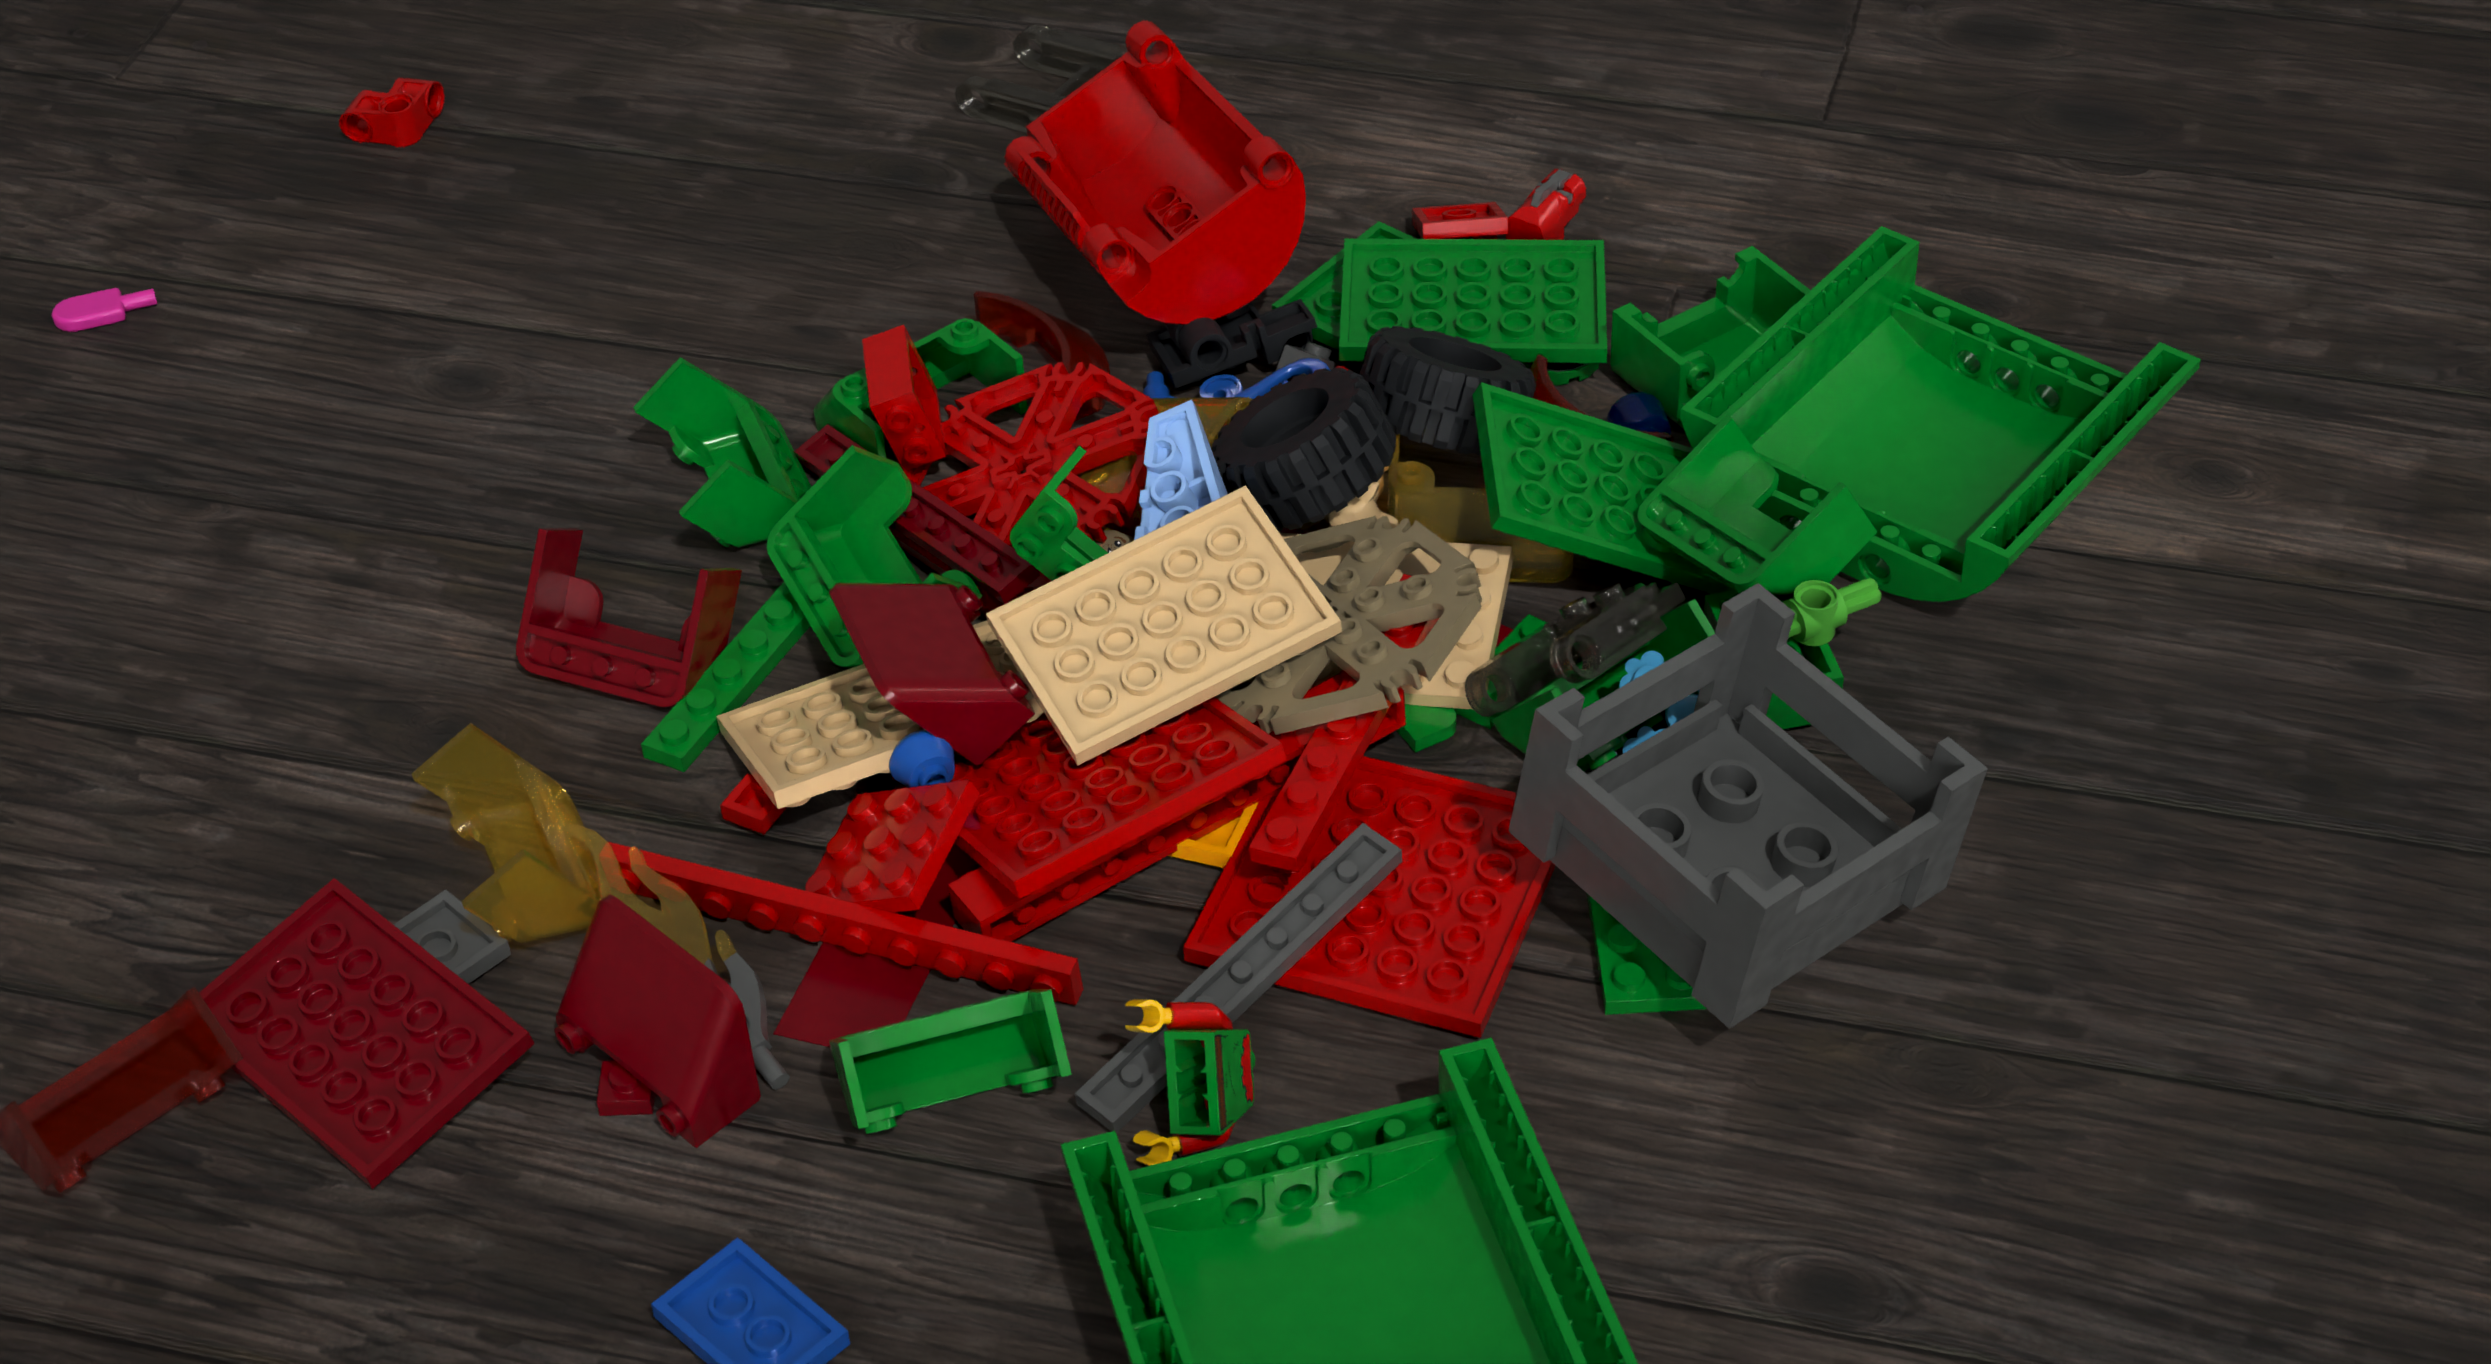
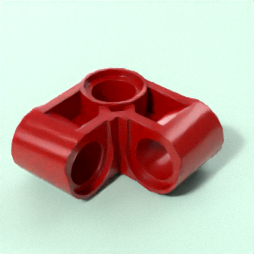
M398 78L388 93L363 90L358 93L340 116L339 126L348 138L359 143H380L395 147L413 145L422 138L423 133L443 110L445 99L443 86L439 81Z

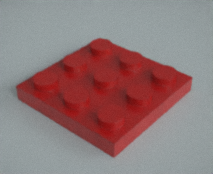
M970 780L857 794L856 798L849 804L847 814L835 836L828 842L827 851L816 871L808 879L805 891L893 913L919 910L980 792Z

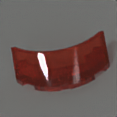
M976 291L974 293L976 321L982 323L996 335L1009 336L1011 343L1017 348L1037 341L1057 363L1063 362L1068 374L1075 370L1078 362H1083L1086 369L1089 368V363L1110 374L1109 363L1103 349L1087 332L1078 326L1013 297L985 291ZM1100 397L1087 400L1081 406L1075 421L1102 410L1107 400Z

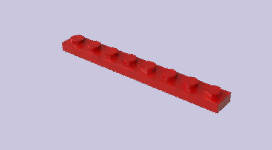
M1403 574L1400 581L1408 579L1411 575ZM1439 618L1400 628H1391L1382 633L1401 648H1413L1425 640ZM1347 674L1338 691L1352 687L1357 681ZM1386 698L1387 704H1388V706H1389V708H1390L1392 702H1390V701ZM1389 708L1317 726L1249 846L1252 862L1299 873Z

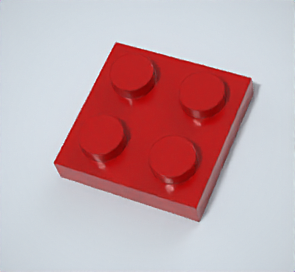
M1496 202L1412 208V225L1422 239H1455L1462 237L1497 239V235L1508 234V217Z

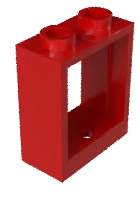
M903 324L862 339L870 408L903 471L905 472L946 457L937 388L905 325Z

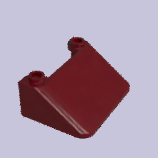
M836 583L829 590V594L855 647L881 695L893 707L932 735L947 741L956 752L973 764H982L1035 715L1025 697L1029 693L1027 685L1011 670H1008L1004 675L996 670L971 624L980 616L979 609L983 605L976 594L967 586L962 585L958 589L952 584Z
M606 895L599 900L556 1014L557 1027L554 1029L556 1038L562 1047L571 1054L576 1052L583 1053L593 1043L661 1097L662 1107L656 1111V1116L665 1131L673 1137L680 1135L692 1146L698 1148L756 1104L761 1098L743 1005L738 995L725 980L613 895Z

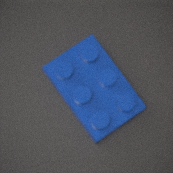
M738 1237L651 1303L654 1318L707 1364H826L850 1345L849 1333L845 1327Z

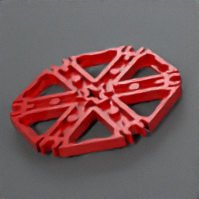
M1058 362L1054 367L1049 363L954 400L957 407L954 405L944 407L949 416L948 420L942 422L946 455L954 456L971 467V469L923 488L966 517L976 513L973 522L1012 548L1013 546L1010 541L1012 528L1079 445L1087 452L1056 490L1075 509L1078 518L1076 527L1092 540L1104 542L1107 540L1102 529L1105 524L1115 523L1117 526L1122 527L1125 522L1120 512L1127 514L1131 518L1139 501L1140 490L1145 488L1147 468L1144 465L1149 418L1159 414L1154 400L1091 363H1089V368L1086 369L1083 362H1078L1075 370L1068 374L1063 362ZM1033 398L1015 436L1010 435L985 419L995 411ZM1091 398H1103L1123 410L1070 431L1081 406ZM1133 455L1137 457L1120 493H1104L1078 477L1082 472L1109 462L1118 461L1124 456ZM932 462L905 471V474L909 479L921 485ZM889 526L893 536L905 552L939 575L946 571L954 570Z

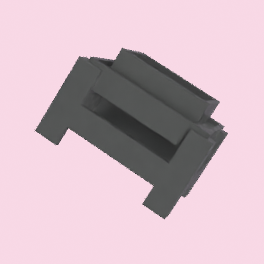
M1759 583L1722 603L1716 630L1713 635L1586 708L1582 709L1585 697L1575 688H1572L1535 709L1508 830L1543 863L1548 860L1552 861L1692 986L1691 995L1729 1029L1767 1005L1773 988L1902 904L1913 910L1947 887L1988 770L1985 765L1949 736L1937 743L1932 761L1929 760L1787 644L1795 612ZM1699 690L1692 714L1589 774H1586L1577 766L1580 758ZM1772 693L1915 810L1911 824L1903 829L1769 719L1766 714Z

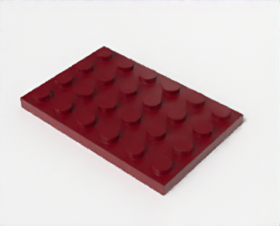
M335 878L174 1013L181 1026L372 1189L535 1044L526 1029Z

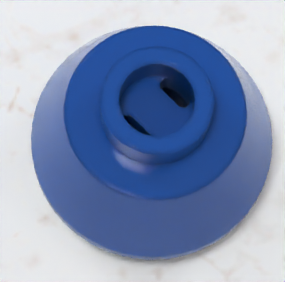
M927 730L912 732L901 739L895 746L889 761L890 773L897 782L907 788L950 782L955 773L954 749L947 741L935 737Z

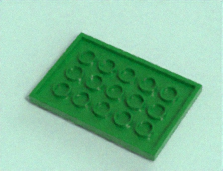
M1344 239L1339 361L1363 362L1369 339L1374 333L1384 327L1402 326L1408 329L1414 327L1425 331H1437L1445 333V335L1468 339L1470 342L1491 347L1494 351L1503 352L1511 356V359L1520 362L1536 364L1607 363L1604 240Z
M1483 382L1479 384L1472 396L1491 529L1710 594L1733 591L1716 578L1651 537L1638 520V510L1642 502L1693 450L1691 447Z

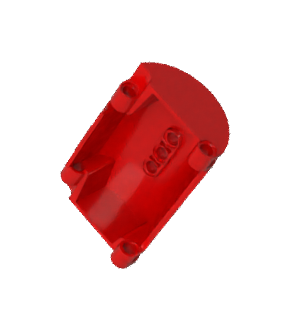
M1141 21L1134 24L1127 32L1125 43L1128 52L1026 126L1028 136L1016 138L1008 145L1004 166L1026 188L1031 197L1041 206L1044 212L1047 213L1094 269L1103 276L1107 284L1128 307L1145 317L1164 323L1189 324L1198 318L1214 320L1232 313L1253 301L1275 280L1287 265L1298 243L1305 218L1306 192L1304 177L1293 157L1273 138L1263 136L1183 58L1176 44L1157 25L1151 21ZM1155 42L1154 46L1150 50L1146 51L1148 46L1151 43Z

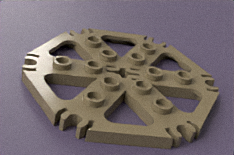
M1376 516L1284 539L1296 557L1306 552L1316 553L1340 547L1349 541L1355 542L1324 586L1310 576L1341 620L1342 632L1258 674L1248 687L1237 691L1228 689L1215 696V698L1250 722L1258 721L1260 728L1266 733L1270 734L1274 731L1275 735L1389 708L1386 698L1392 703L1401 701L1397 690L1400 686L1412 685L1417 690L1421 689L1423 686L1419 674L1426 677L1429 682L1481 609L1482 597L1478 588L1481 587L1475 564L1417 520L1411 526L1409 518H1403L1398 526L1392 528L1388 516H1382L1378 520ZM1417 548H1420L1441 564L1433 573L1414 575L1406 580L1385 585L1404 557ZM1439 618L1425 640L1413 648H1401L1382 633L1391 628H1400ZM1330 660L1357 681L1355 685L1347 689L1302 699Z

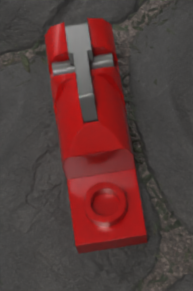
M1554 169L1537 184L1526 200L1508 217L1506 240H1564V226L1578 213L1579 206L1586 198V186L1583 179L1576 174L1563 171L1562 169Z

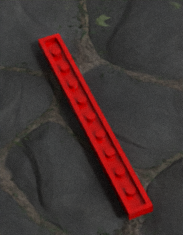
M608 842L600 856L610 888L624 895L633 896L637 894L660 900L671 907L684 906L704 911L715 918L725 919L728 917L744 921L762 930L775 929L795 934L809 942L823 941L845 947L847 950L857 954L870 953L890 958L904 966L918 965L937 970L948 977H965L985 982L999 990L1012 989L1022 992L1031 989H1051L1054 1002L1060 1001L1077 1005L1084 990L1078 958Z

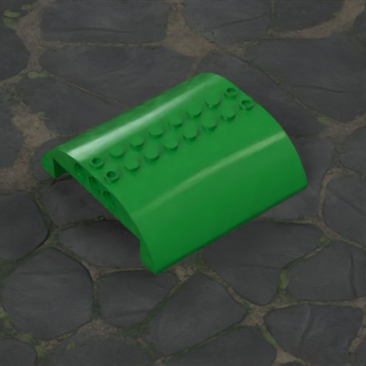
M1881 226L1681 408L1680 418L1692 449L1726 415L1734 419L1760 458L1770 463L1778 473L1779 482L1777 488L1757 510L1791 531L1807 517L1839 482L1846 485L1877 530V533L1840 572L1860 581L1873 578L1878 583V589L1913 600L1932 602L1959 600L1983 591L1998 580L2200 368L2201 359L2159 342L2128 374L2120 372L1915 285L1920 242Z
M1492 1037L1439 1050V1094L1131 1171L1128 1169L1116 1131L1060 1144L1064 1163L1130 1364H1638Z

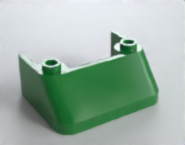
M963 318L956 320L954 323L914 342L937 389L968 373L986 387L1024 373L1023 356L982 323L972 319ZM863 368L838 381L815 405L814 419L816 429L820 431L828 424L867 451L887 458L883 431L875 422L877 420L870 408L866 370ZM1027 399L1010 407L1022 415L1028 410Z
M681 357L633 407L635 413L669 432L674 443L672 450L679 459L688 465L696 463L705 469L709 480L679 510V513L684 519L708 531L718 543L725 547L733 545L740 548L767 540L775 524L812 487L782 425L771 412Z
M1031 989L829 1040L852 1125L857 1129L865 1128L866 1134L896 1127L895 1116L904 1114L905 1111L1007 1085L1020 1084L1023 1094L1054 1086L1052 1076L1065 1077L1072 1075L1051 989Z

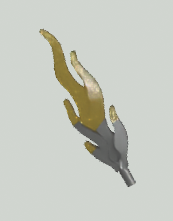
M575 824L567 825L566 831L586 844L593 853L601 898H604L606 895L617 897L718 975L713 963L703 917L696 904L686 892L648 867L642 852L637 847H630L628 853L631 870L651 892L658 896L661 902V911L648 906L630 890L611 845L594 830ZM718 930L715 934L717 950L729 970L731 977L729 985L738 995L744 1008L755 1067L772 1089H780L788 1083L790 1076L770 1052L772 1045L767 1032V1009L763 986L758 975L735 950L729 935L723 930Z

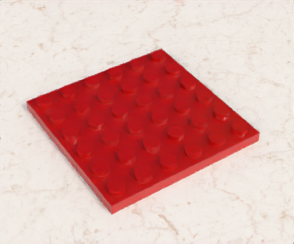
M1215 697L1078 766L1045 713H1042L1038 719L1025 723L980 765L973 764L954 750L955 773L950 782L970 780L980 792L954 843L1021 899L1027 895H1035L1044 891L1050 883L1071 872L1087 869L1096 859L1115 849H1122L1133 845L1140 836L1160 826L1170 825L1179 821L1183 814L1204 803H1211L1222 799L1227 794V791L1249 780H1256L1266 776L1272 768L1287 761L1280 741ZM893 776L891 777L895 789L907 788L897 782Z
M1363 756L1299 873L1251 861L1249 846L1277 796L1274 798L1271 796L1258 803L1232 857L1229 858L1183 946L1184 961L1210 967L1352 832L1364 823L1402 849L1403 862L1274 984L1481 1038L1556 865L1550 860L1543 863L1508 831L1517 793Z

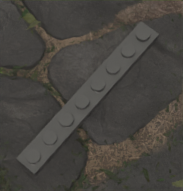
M1362 823L1172 1002L1213 1003L1233 1023L1403 862L1402 849ZM1163 1024L1156 1032H1139L1074 1093L1079 1107L1110 1131H1116V1134L1167 1086L1164 1031L1169 1029H1167L1166 1024Z

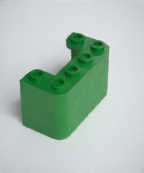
M1754 246L1735 253V261L1739 266L1729 280L1724 276L1717 279L1716 297L1659 324L1658 320L1648 312L1642 314V311L1632 303L1621 306L1612 312L1611 369L1681 428H1684L1680 418L1681 408L1810 291L1809 288Z

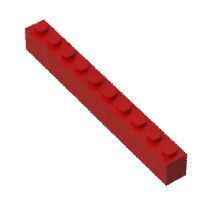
M1342 670L1334 677L1309 689L1302 699L1338 691L1347 673ZM1402 688L1398 691L1401 701L1391 704L1370 744L1406 725L1405 699ZM1258 721L1253 723L1260 728ZM1318 725L1275 735L1274 731H1272L1269 735L1282 743L1287 761L1272 768L1266 776L1256 780H1249L1227 791V794L1218 801L1204 803L1183 814L1179 821L1170 825L1160 826L1140 836L1138 841L1129 847L1111 851L1096 859L1087 869L1071 872L1055 880L1038 894L1027 895L1019 899L982 866L974 871L965 873L959 879L948 884L954 918L966 931L1010 942L1176 852L1178 850L1177 844L1184 840L1191 839L1196 841L1241 816L1245 808L1271 796L1273 798L1278 796Z

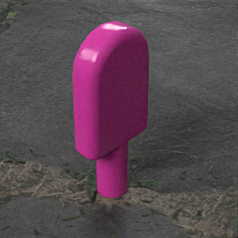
M111 288L62 300L53 308L52 319L60 330L76 332L122 322L126 319V311L158 305L154 288L122 295L118 288Z

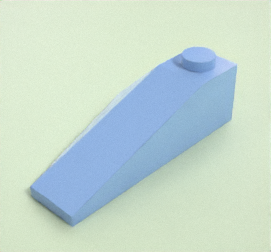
M1192 399L1150 417L1144 455V465L1147 468L1145 490H1140L1139 504L1142 507L1141 524L1135 529L1134 540L1227 495L1197 408Z

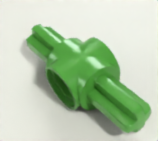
M1868 578L1837 589L1835 586L1821 580L1802 582L1795 588L1794 597L1783 602L1795 612L1789 637L1808 646L1827 644L1833 639L1835 629L1846 624L1848 614L1880 602L1882 597L1878 589V583L1873 578Z

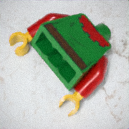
M1129 1000L1125 1006L1141 1007L1144 1016L1141 1024L1138 1026L1125 1025L1127 1030L1152 1033L1158 1031L1163 1024H1166L1167 1029H1169L1164 1031L1170 1134L1172 1136L1166 1138L1147 1130L1138 1132L1134 1136L1133 1142L1142 1146H1152L1148 1155L1138 1157L1136 1161L1151 1166L1171 1161L1175 1152L1182 1157L1223 1145L1230 1138L1237 1120L1254 1103L1253 1068L1255 1067L1256 1059L1251 1049V1034L1249 1030L1233 1029L1231 1019L1213 1003L1168 1002L1166 1008H1163L1155 1000Z

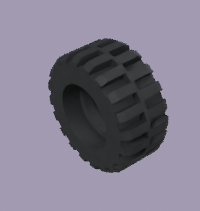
M1402 326L1381 328L1370 337L1359 374L1368 382L1396 435L1400 434L1408 437L1409 440L1430 444L1435 448L1455 450L1457 453L1463 454L1475 453L1481 456L1472 396L1479 384L1483 382L1533 398L1537 386L1533 372L1526 368L1523 363L1511 359V356L1503 352L1494 351L1491 347L1470 342L1468 339L1445 335L1442 332L1425 331L1414 327L1408 329Z
M1335 367L1331 371L1326 368L1318 369L1313 374L1306 375L1303 373L1295 376L1292 381L1285 384L1281 382L1270 388L1271 391L1263 396L1259 395L1251 400L1249 406L1244 410L1237 411L1231 417V422L1228 425H1224L1218 432V439L1213 441L1211 450L1227 494L1246 485L1278 532H1281L1283 528H1288L1289 530L1302 528V525L1305 523L1318 522L1325 519V515L1335 510L1336 512L1348 506L1347 503L1353 498H1359L1367 492L1368 486L1372 482H1377L1382 477L1384 467L1390 466L1396 446L1394 429L1368 382L1363 376L1351 370Z

